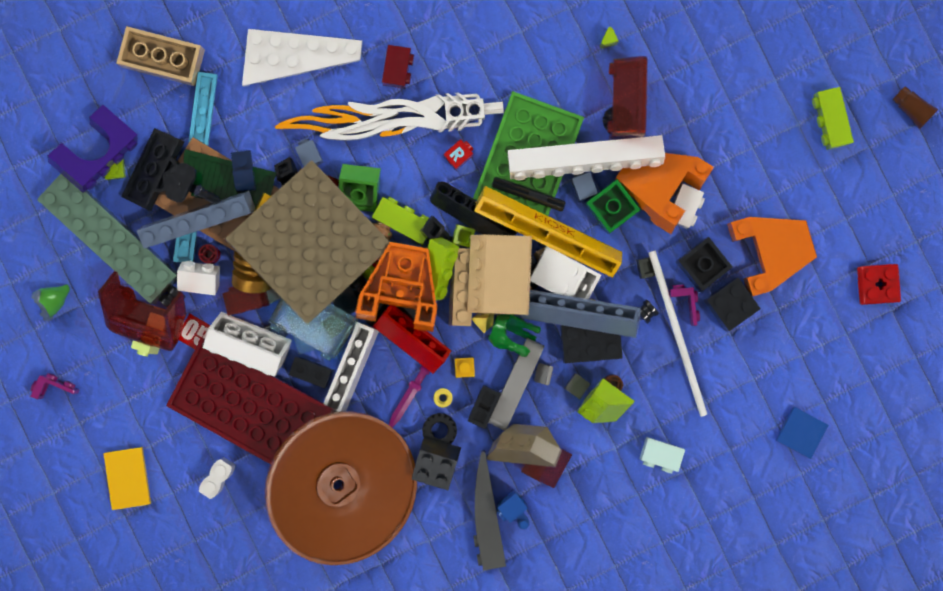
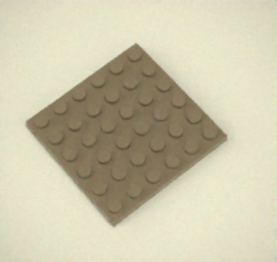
M312 160L225 238L233 249L306 325L381 257L390 242Z

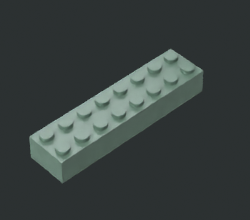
M62 174L37 199L150 304H156L161 295L167 292V288L177 281V272L150 247L144 249L140 238L88 190L82 193Z

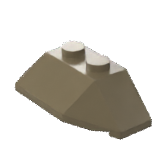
M513 424L492 443L486 458L491 461L556 467L562 450L548 427Z

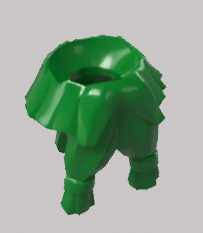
M497 314L488 340L498 349H508L521 357H527L530 350L511 341L506 336V330L525 339L529 338L536 341V336L530 335L523 328L537 334L540 333L541 328L527 323L524 319L514 316V314Z

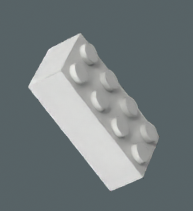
M220 312L208 328L203 348L211 353H217L227 357L229 360L237 361L249 368L257 369L266 375L275 377L287 358L292 340Z

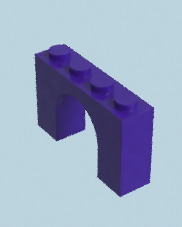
M104 105L89 117L90 125L104 136L109 143V150L103 157L92 161L83 160L63 143H60L47 155L48 163L82 193L87 189L91 190L96 185L97 179L101 176H106L110 171V167L114 163H120L124 158V154L128 150L132 151L138 144V135Z

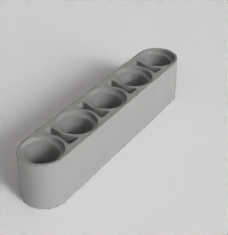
M529 338L526 339L523 346L527 347L530 352L527 357L518 356L488 422L504 431L510 423L544 349V345Z

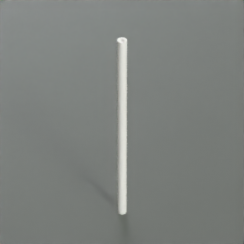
M656 250L648 252L700 417L705 416L707 411Z

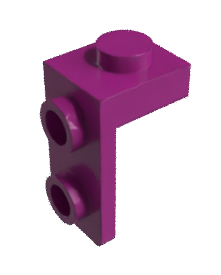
M684 284L673 285V289L668 290L670 297L688 296L691 326H697V322L700 321L699 310H696L695 305L698 302L697 291H694V287L685 288Z
M47 373V375H39L38 380L34 381L30 397L37 400L43 399L49 384L71 394H78L79 389L75 388V384L69 381H64L63 383L57 380V376Z

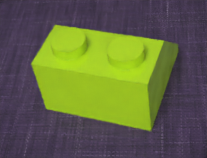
M602 379L586 396L577 412L592 423L616 422L634 403V400L605 379Z

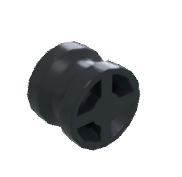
M647 299L641 307H638L641 308L640 317L647 324L653 316L659 314L657 309Z

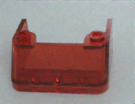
M647 56L613 59L612 63H609V75H612L613 116L607 124V132L611 133L609 140L643 137L646 132Z
M114 271L98 291L107 328L113 333L172 351L178 343L186 317L183 293L179 292L167 309L136 300L134 291L130 287L121 286L118 272Z

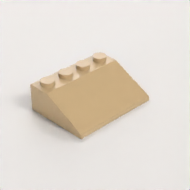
M471 235L467 312L529 315L532 236Z

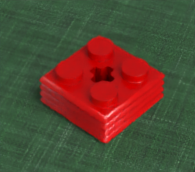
M898 264L857 267L859 301L861 305L901 302ZM879 280L883 284L880 288L875 285Z

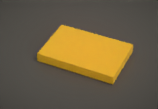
M143 447L103 453L112 510L151 504Z

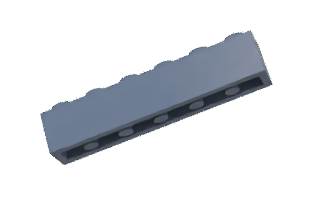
M248 190L221 199L220 203H209L143 225L137 230V233L145 249L251 214L256 207Z
M530 290L529 315H521V318L636 338L640 324L641 308Z

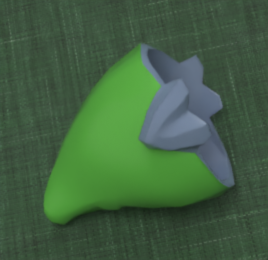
M69 285L41 288L32 293L31 298L34 299L35 304L37 303L42 313H40V316L43 317V320L51 321L53 316L62 308L70 291Z

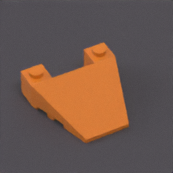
M665 153L664 164L658 167L642 166L639 169L622 168L615 180L618 179L628 194L637 201L641 210H644L651 217L650 220L656 226L671 234L681 220L685 210L672 203L670 199L682 181L700 191L714 167L699 157Z
M747 217L727 224L732 242L748 237L753 238L763 273L743 278L745 287L751 296L772 291L817 258L805 220Z
M389 242L376 268L371 273L368 282L359 294L356 317L376 322L379 303L415 309L417 311L414 329L433 332L437 315V304L429 249Z

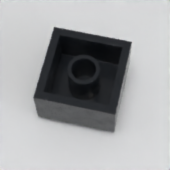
M709 237L704 238L676 261L677 265L699 292L705 290L733 267Z
M739 278L732 279L703 300L725 331H731L761 309Z
M424 436L411 479L449 490L461 447Z

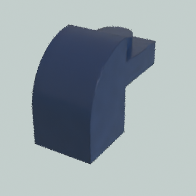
M251 150L231 152L236 192L257 191Z

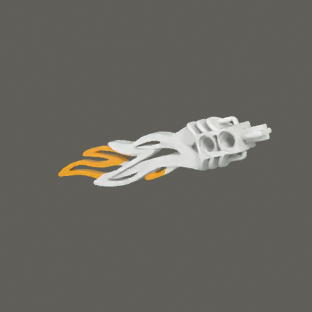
M457 92L454 93L456 96H452L449 93H446L445 97L435 94L436 96L420 102L392 99L376 105L348 102L349 106H322L312 111L314 113L336 115L342 118L300 116L285 120L277 124L275 128L278 130H314L321 132L320 137L324 139L350 141L369 138L380 134V137L395 136L417 127L439 131L438 133L443 132L445 129H449L448 132L455 128H459L457 131H461L464 127L480 126L482 120H485V115L504 113L503 102L484 103L478 94L461 95ZM444 104L446 121L436 113ZM390 106H405L403 108L396 109L384 108ZM471 106H478L480 112L472 115L469 112ZM454 107L460 108V115L452 116L450 114L451 109ZM331 109L350 111L374 118L362 122L356 116L331 111ZM398 112H411L424 116L386 120L398 115ZM308 120L327 124H356L344 128L328 129L314 125L292 123ZM405 127L400 130L393 131L395 128ZM370 131V132L363 133V134H359V135H346V134H355V133H361V132Z

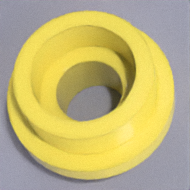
M441 388L435 392L433 399L437 406L444 408L451 404L453 397L448 389ZM445 394L447 397L446 401H441L439 396Z

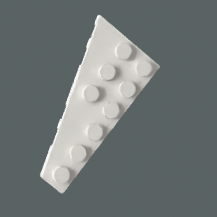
M248 29L242 86L245 87L255 83H263L273 79L286 78L308 73L309 71L361 61L362 41Z

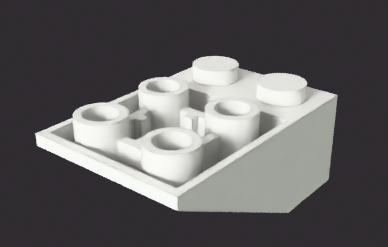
M546 246L530 276V281L554 294L589 299L601 274Z

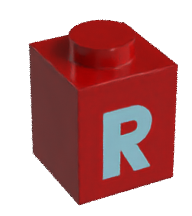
M460 139L443 155L452 167L458 170L473 157L472 151L474 149L467 141L463 142Z

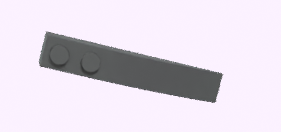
M485 450L481 451L476 476L475 523L477 535L473 536L475 547L479 546L480 554H477L478 565L483 566V571L506 567Z

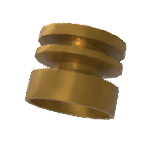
M235 251L234 270L232 271L233 287L247 293H262L270 290L271 287Z

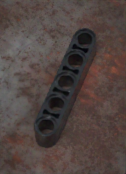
M438 182L430 196L431 203L483 235L516 236L518 233L475 212L477 201L446 182Z

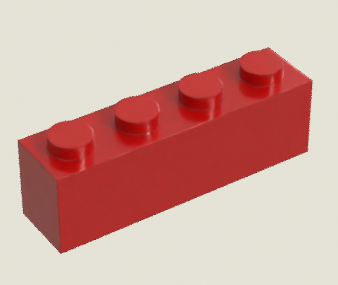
M389 305L373 325L376 330L432 374L445 362L451 353L448 347L429 332L414 329V321L396 306Z

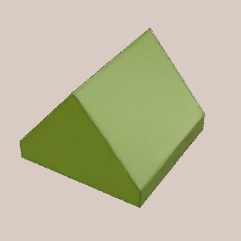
M608 27L600 48L603 49L618 44V38L612 27Z

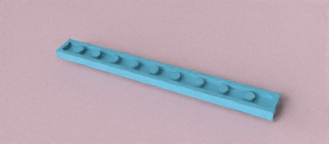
M198 72L189 142L194 137L209 146L217 74ZM197 231L176 238L173 262H194Z

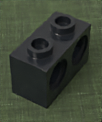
M296 356L288 375L322 388H327L334 369Z
M483 385L470 413L468 422L486 429L501 392Z

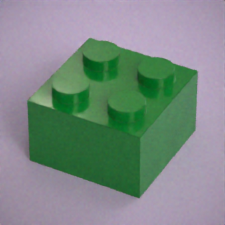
M618 179L585 203L607 234H610L640 211V208Z

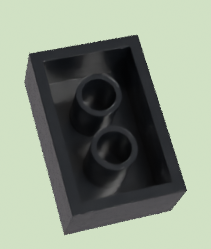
M560 325L563 363L623 359L621 335Z

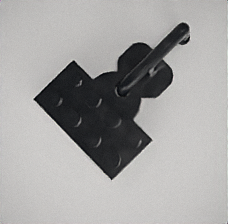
M154 128L121 196L149 211L152 210L159 194L166 195L168 199L177 203L183 202L189 192L193 193L196 197L199 196L215 204L221 201L218 195L203 189L200 185L193 184L197 175L194 167L176 160L184 141Z

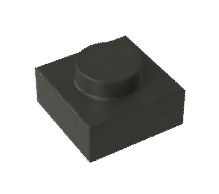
M650 257L636 260L640 279L655 276Z

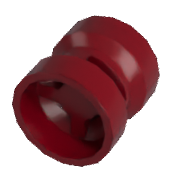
M210 244L203 245L198 252L200 260L204 263L214 264L221 257L218 247Z

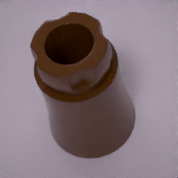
M906 86L892 99L915 123L918 129L938 110L914 91L911 92Z

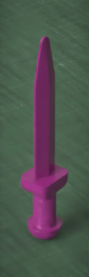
M424 366L419 368L420 372L415 380L409 382V388L391 416L390 427L393 428L398 423L416 393L420 392L422 381L430 373Z

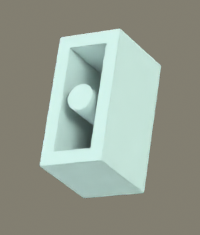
M646 437L639 459L644 461L643 465L652 468L658 465L662 467V471L672 474L673 470L679 472L685 449Z

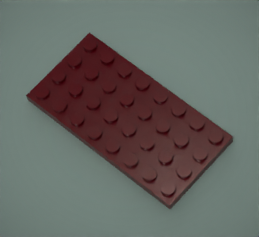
M205 338L200 339L166 405L269 464L272 463L279 448L293 432L307 422L334 411L333 408L274 376L266 375L262 371L249 368L242 363L229 360L227 357L217 353H211L203 348Z

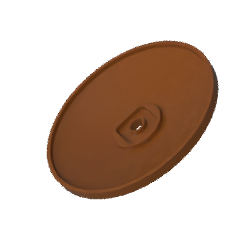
M351 411L334 412L307 422L293 432L282 444L273 458L268 471L265 485V504L273 529L283 543L294 553L318 564L345 565L361 561L376 554L398 535L412 511L417 491V481L411 479L415 468L412 453L403 438L384 421L365 413ZM342 480L341 487L334 489V482Z

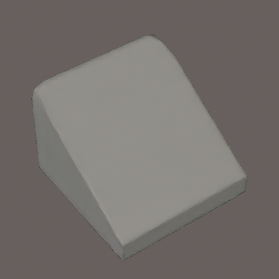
M539 363L534 381L544 385L550 384L553 367Z

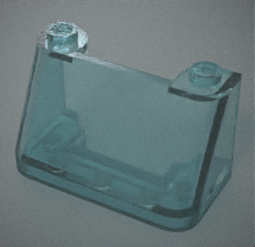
M280 299L268 322L271 324V329L279 333L281 330L319 350L322 352L320 356L330 361L331 358L336 359L359 319L330 303L317 317L306 325Z

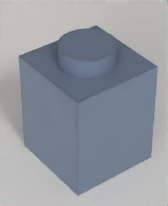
M302 140L298 143L299 146L295 147L303 166H306L311 160L316 165L324 163L313 140Z
M590 172L574 175L575 178L571 179L578 201L598 194Z

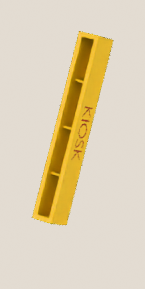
M487 186L484 187L476 202L475 212L522 235L532 236L533 240L612 278L622 264L621 251Z

